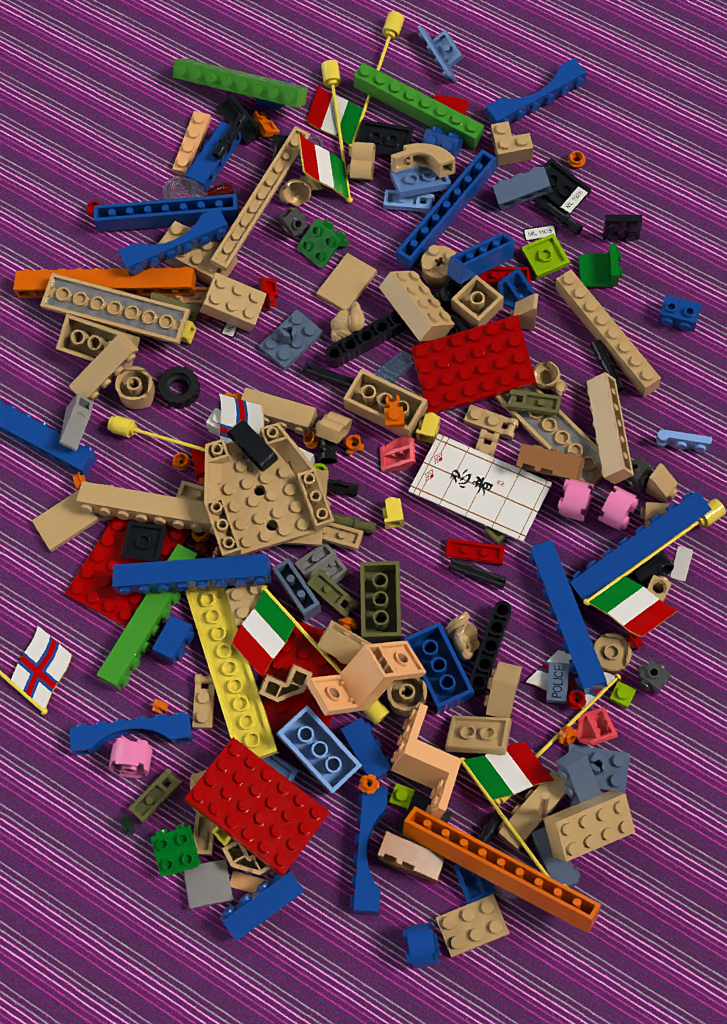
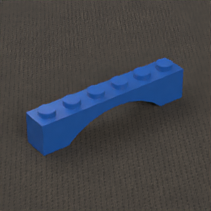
M573 58L560 65L553 80L540 91L521 98H500L487 105L486 117L491 124L509 121L510 125L516 120H521L525 115L536 112L545 104H550L556 98L565 96L569 91L581 87L586 80V71Z
M217 207L203 213L198 222L188 232L175 240L155 245L133 243L118 251L129 276L139 274L150 267H156L159 263L166 260H172L180 254L188 253L196 247L207 245L210 241L217 238H223L229 229L220 208Z
M176 712L171 716L157 714L154 718L139 716L129 721L126 719H116L112 723L98 721L95 722V725L76 724L75 727H70L71 752L74 756L94 754L109 741L132 733L157 735L173 744L193 742L192 719L189 713Z
M379 787L373 794L359 792L358 804L362 805L361 812L357 813V825H360V833H356L355 845L359 846L358 853H354L353 865L357 866L356 874L352 875V886H355V895L351 894L350 907H354V913L380 914L381 892L369 871L368 847L376 825L387 813L388 788Z

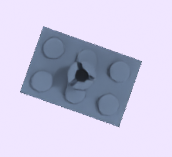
M296 310L259 345V349L286 371L324 333L323 330L299 310Z
M569 744L568 753L576 748L587 755L600 791L616 790L623 793L626 792L630 753Z

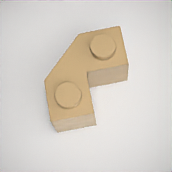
M293 664L285 682L266 674L259 694L276 702L282 701L304 692L307 687L306 682L313 673Z
M236 841L222 848L233 868L260 876L273 871Z

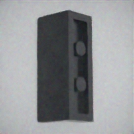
M227 91V100L218 105L216 110L229 125H232L239 113L247 116L248 121L240 131L242 142L247 146L260 137L259 126L232 93Z

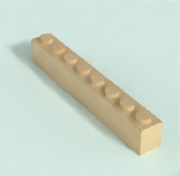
M569 270L556 278L555 290L595 339L602 341L606 352L610 354L613 361L640 394L645 397L658 389L661 377L576 274Z
M82 481L76 499L79 510L84 513L93 512L99 513L102 516L111 515L123 520L134 519L141 523L151 522L156 525H168L176 529L185 528L198 533L203 531L215 535L205 504L201 501Z

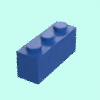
M361 717L341 728L343 737L355 758L361 763V768L366 776L369 774L375 775L376 780L380 781L392 774L391 767L393 763L388 755H383L381 750L384 748L378 738L374 739L371 733L374 731L368 721L364 722Z

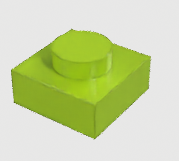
M618 681L609 701L628 709L636 689Z
M396 783L389 804L408 810L415 790Z

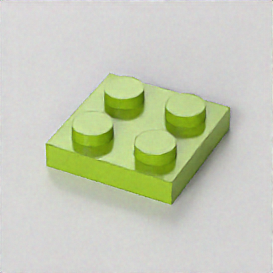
M554 233L521 247V252L536 279L570 266V261Z

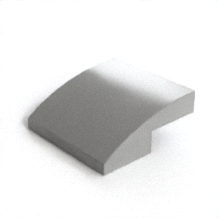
M327 542L322 543V546H318L295 562L296 567L307 582L319 569L335 583L350 574L349 570L340 561L335 551Z
M226 860L203 863L196 868L183 871L189 909L210 907L214 904L233 901Z

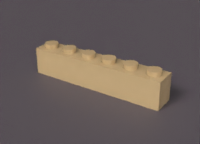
M604 372L587 381V394L590 398V410L594 420L592 423L596 431L595 440L599 448L598 457L602 464L601 473L604 479L616 484L634 476L616 379Z

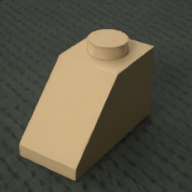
M534 293L515 302V309H511L510 317L518 315L522 329L535 330L538 294Z
M660 463L649 477L646 493L662 503H667L668 500L672 501L676 496L678 483L663 464Z

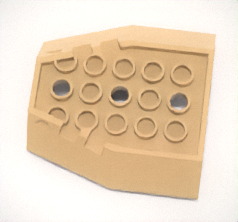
M279 423L261 427L260 434H258L278 457V461L264 472L259 470L252 461L243 460L242 456L244 453L234 442L225 444L224 439L205 444L204 504L222 556H242L315 534L334 522L315 467ZM256 488H263L265 494L258 496L254 491ZM274 522L278 527L276 530L271 531L267 529V524Z

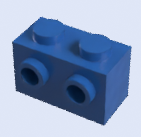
M436 126L426 129L422 143L442 147L454 157L459 156L464 139L460 138L458 134L442 132L443 129Z
M665 295L658 322L665 326H674L683 331L694 332L702 304Z
M171 615L152 648L155 655L176 665L177 661L183 658L185 654L184 648L187 643H191L195 633L192 625Z

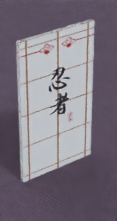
M438 434L408 493L523 543L552 487V482Z

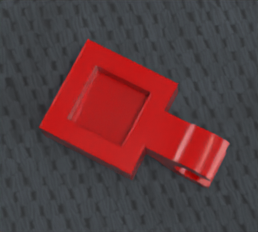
M262 276L258 279L259 291L267 293L262 308L263 310L270 311V306L276 307L275 299L279 297L277 280Z

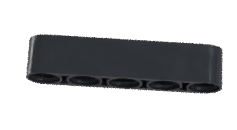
M396 310L383 316L361 330L329 346L325 353L327 364L332 368H338L402 333L406 329V323ZM363 338H370L367 341L362 340ZM349 346L354 347L353 349H347ZM332 355L338 356L337 358H331Z
M506 601L497 602L493 608L470 677V684L474 690V695L477 696L483 695L487 691L488 681L491 677L492 669L495 667L511 619L512 608ZM505 609L508 613L500 615L498 610ZM494 627H499L502 631L500 633H494L491 629ZM487 645H493L496 647V649L494 651H488L485 647ZM487 663L490 667L488 669H481L479 665ZM481 681L484 685L481 688H476L473 683Z

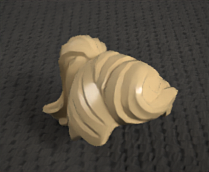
M304 175L299 179H291L279 189V198L281 202L299 206L310 199L312 190H322L323 186Z
M357 301L352 304L351 310H341L331 320V339L334 342H338L364 327L365 317Z
M547 361L534 365L533 371L537 382L536 385L539 388L551 389L554 394L559 396L566 392L568 386L565 381L560 379V370L554 363Z
M466 611L451 620L445 629L447 637L452 640L454 649L462 661L472 660L475 651L480 647L477 628L473 624L467 623L470 615Z

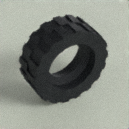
M185 366L171 367L165 370L158 381V390L163 402L175 409H183L195 403L199 397L200 384L193 370ZM181 379L187 382L188 390L186 393L174 395L170 391V386L175 380Z

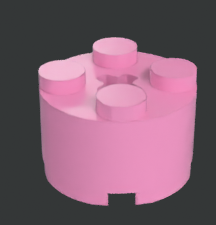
M566 479L563 487L564 498L560 497L558 513H561V516L584 522V517L587 516L592 497L590 492L593 491L594 484Z
M614 486V491L616 492H610L601 510L603 511V517L599 515L598 520L617 530L621 528L625 530L630 520L628 515L630 511L634 513L638 505V499H636V495L618 486Z
M117 738L112 746L109 770L112 773L115 770L119 771V776L127 778H142V774L148 776L153 750L145 740H136L134 742L128 741L125 738Z

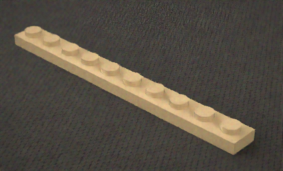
M296 126L293 128L212 256L211 264L227 271L300 154L298 134L300 133L309 140L310 133Z
M182 481L176 497L204 502V486ZM270 522L267 524V526H271L274 528L278 527L277 524L274 522ZM331 523L324 528L323 541L358 551L364 532Z

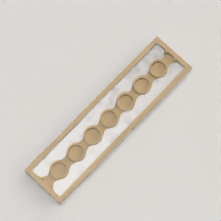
M55 273L51 274L40 304L42 309L64 315L71 314L105 326L179 345L191 313L190 309Z
M536 385L519 389L522 391L543 393ZM508 393L495 396L494 398L506 409L507 402L510 399ZM507 410L545 449H558L568 455L569 452L580 454V457L585 460L580 481L595 485L603 478L601 473L602 464L598 457V446L561 410H559V416Z

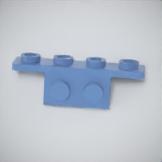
M421 25L417 26L420 31L418 35L424 42H427L428 45L426 47L429 52L436 56L435 62L439 67H443V75L447 80L451 79L456 83L458 79L452 72L451 67L463 59L464 56L450 34L444 30L432 40L426 29Z

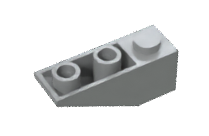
M78 393L66 408L60 444L74 451L78 449L92 413L93 401Z

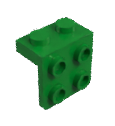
M315 219L297 246V249L319 268L326 266L339 246L347 247L351 242L346 238L347 235L343 231L336 230L333 227L334 224L327 219Z
M617 243L609 244L608 253L581 254L579 256L580 280L586 288L618 286L619 278H622V266L618 265V261H621V251L617 250Z
M187 823L175 826L176 830L168 832L167 829L155 832L156 836L151 837L161 876H168L196 868L200 865L193 837V826H187Z

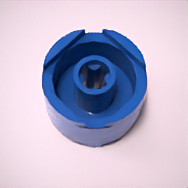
M433 922L407 926V929L403 930L404 941L409 945V951H406L407 962L414 969L440 965V961L436 959L440 957L437 934H433L431 929L435 928Z

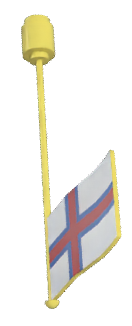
M219 394L221 400L220 440L224 439L225 444L233 442L228 436L227 431L241 420H244L257 434H260V428L264 427L262 405ZM116 415L111 416L108 421L107 428L113 434L130 438L137 432L205 452L203 447L137 429V425L132 419ZM245 454L242 456L243 460L251 461Z
M38 626L35 636L20 658L12 678H8L2 671H0V676L36 706L42 715H46L48 712L46 707L52 692L66 672L72 654Z
M558 650L525 683L537 686L547 692L549 662L569 664L568 660H571L570 653L566 654L564 651ZM570 664L567 697L570 692L579 690L575 678H578V674L576 671L572 672ZM604 672L608 687L586 694V705L583 708L580 707L582 710L565 726H571L617 680L620 681L621 676ZM558 733L535 755L537 758L558 739ZM511 796L495 799L494 802L499 806L501 803L504 804Z

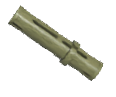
M331 512L334 518L333 523L358 529L372 535L375 534L377 523L362 520L361 517L354 518Z

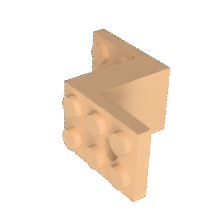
M407 640L367 644L362 647L339 675L310 678L306 684L324 715L327 716L369 710L394 680L423 677L426 671Z
M420 703L417 709H412L409 718H406L403 723L402 729H404V733L399 736L396 744L399 746L398 751H395L391 758L393 763L391 771L432 788L433 790L430 795L432 802L431 805L427 806L425 812L440 819L447 809L462 759L417 740L428 706Z

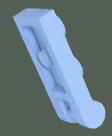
M385 190L383 208L417 211L428 214L434 207L432 204L435 202V195L426 193L399 198L396 190Z
M660 430L656 439L657 446L661 448L670 445L678 449H694L697 452H709L712 437L670 430Z

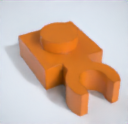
M257 111L254 112L252 118L257 122L263 137H273L274 134L279 135V129L272 120L267 119V114L264 111L260 115Z
M396 395L395 402H390L389 396H386V405L389 407L384 408L386 429L405 427L403 406L398 407L400 405L399 395Z

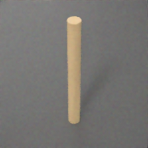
M543 791L541 794L538 816L544 818L547 813L550 798L548 791Z

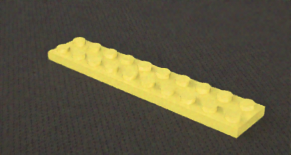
M207 587L205 590H198L196 588L186 590L188 603L231 739L234 737L261 759L279 753L251 665L232 644L238 627L226 594V588Z

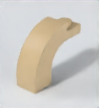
M426 143L408 144L403 146V151L391 155V170L397 173L412 167H425L432 170L439 178L455 173L456 159L450 152L436 145Z

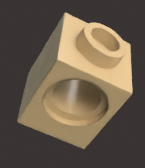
M653 575L647 590L664 602L672 583L663 576ZM658 587L663 592L656 593L653 591V588Z

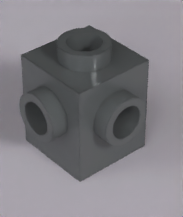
M289 207L276 217L285 235L299 236L308 226L305 221L306 217L297 208Z
M636 458L631 462L634 476L625 479L624 484L629 489L640 492L648 485V480L653 470L651 464Z
M652 660L648 665L644 663L638 671L640 674L638 681L641 687L647 691L651 690L657 695L671 676L666 671L664 665L659 662L655 663Z

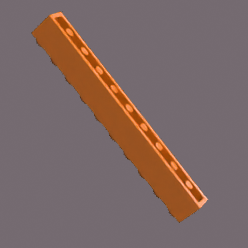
M187 266L181 268L150 267L139 274L129 276L126 269L76 268L75 270L62 268L57 270L23 269L22 271L15 272L13 290L18 298H43L51 274L55 273L142 297L151 296L152 292L160 293L164 296H195L197 276L194 269Z
M415 806L404 820V836L576 928L589 933L596 922L601 904Z

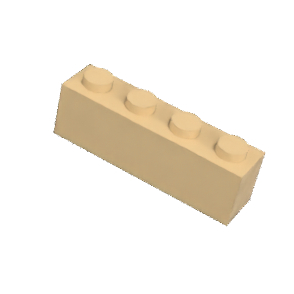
M125 334L117 335L69 387L76 394L78 393L94 401L100 395L99 391L102 388H107L112 383V377L114 375L118 376L124 370L123 366L126 363H131L136 358L135 354L139 349Z
M245 388L241 400L262 405L264 424L279 423L284 430H294L295 433L300 435L312 431L317 418V411L314 407L253 389Z
M331 620L322 634L317 647L325 654H331L336 657L342 664H349L364 645L372 643Z
M553 771L549 774L554 782L542 783L536 790L531 789L526 794V801L522 806L518 804L511 812L513 816L508 821L525 843L530 838L531 832L536 831L544 822L543 818L538 816L542 792L548 791L550 793L545 817L549 816L567 795L564 790L565 784L563 780ZM503 821L498 827L500 830L498 837L518 852L522 845Z

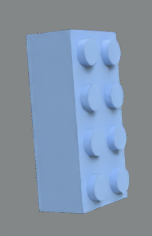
M308 705L276 733L279 739L330 794H333L362 766Z

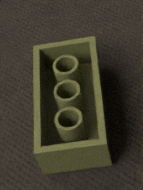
M399 561L360 562L361 637L372 644L402 641Z

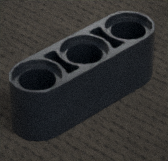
M244 420L239 421L227 431L230 439L262 472L278 461L276 453Z

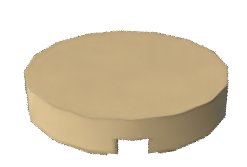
M607 633L597 639L593 645L603 671L617 673L628 666L632 657V649L623 636L616 633Z

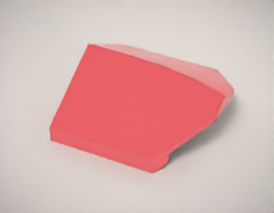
M403 436L394 439L386 446L380 447L382 472L406 471L416 462L414 438Z
M605 707L586 712L578 718L576 728L578 733L576 737L579 743L593 746L618 737Z

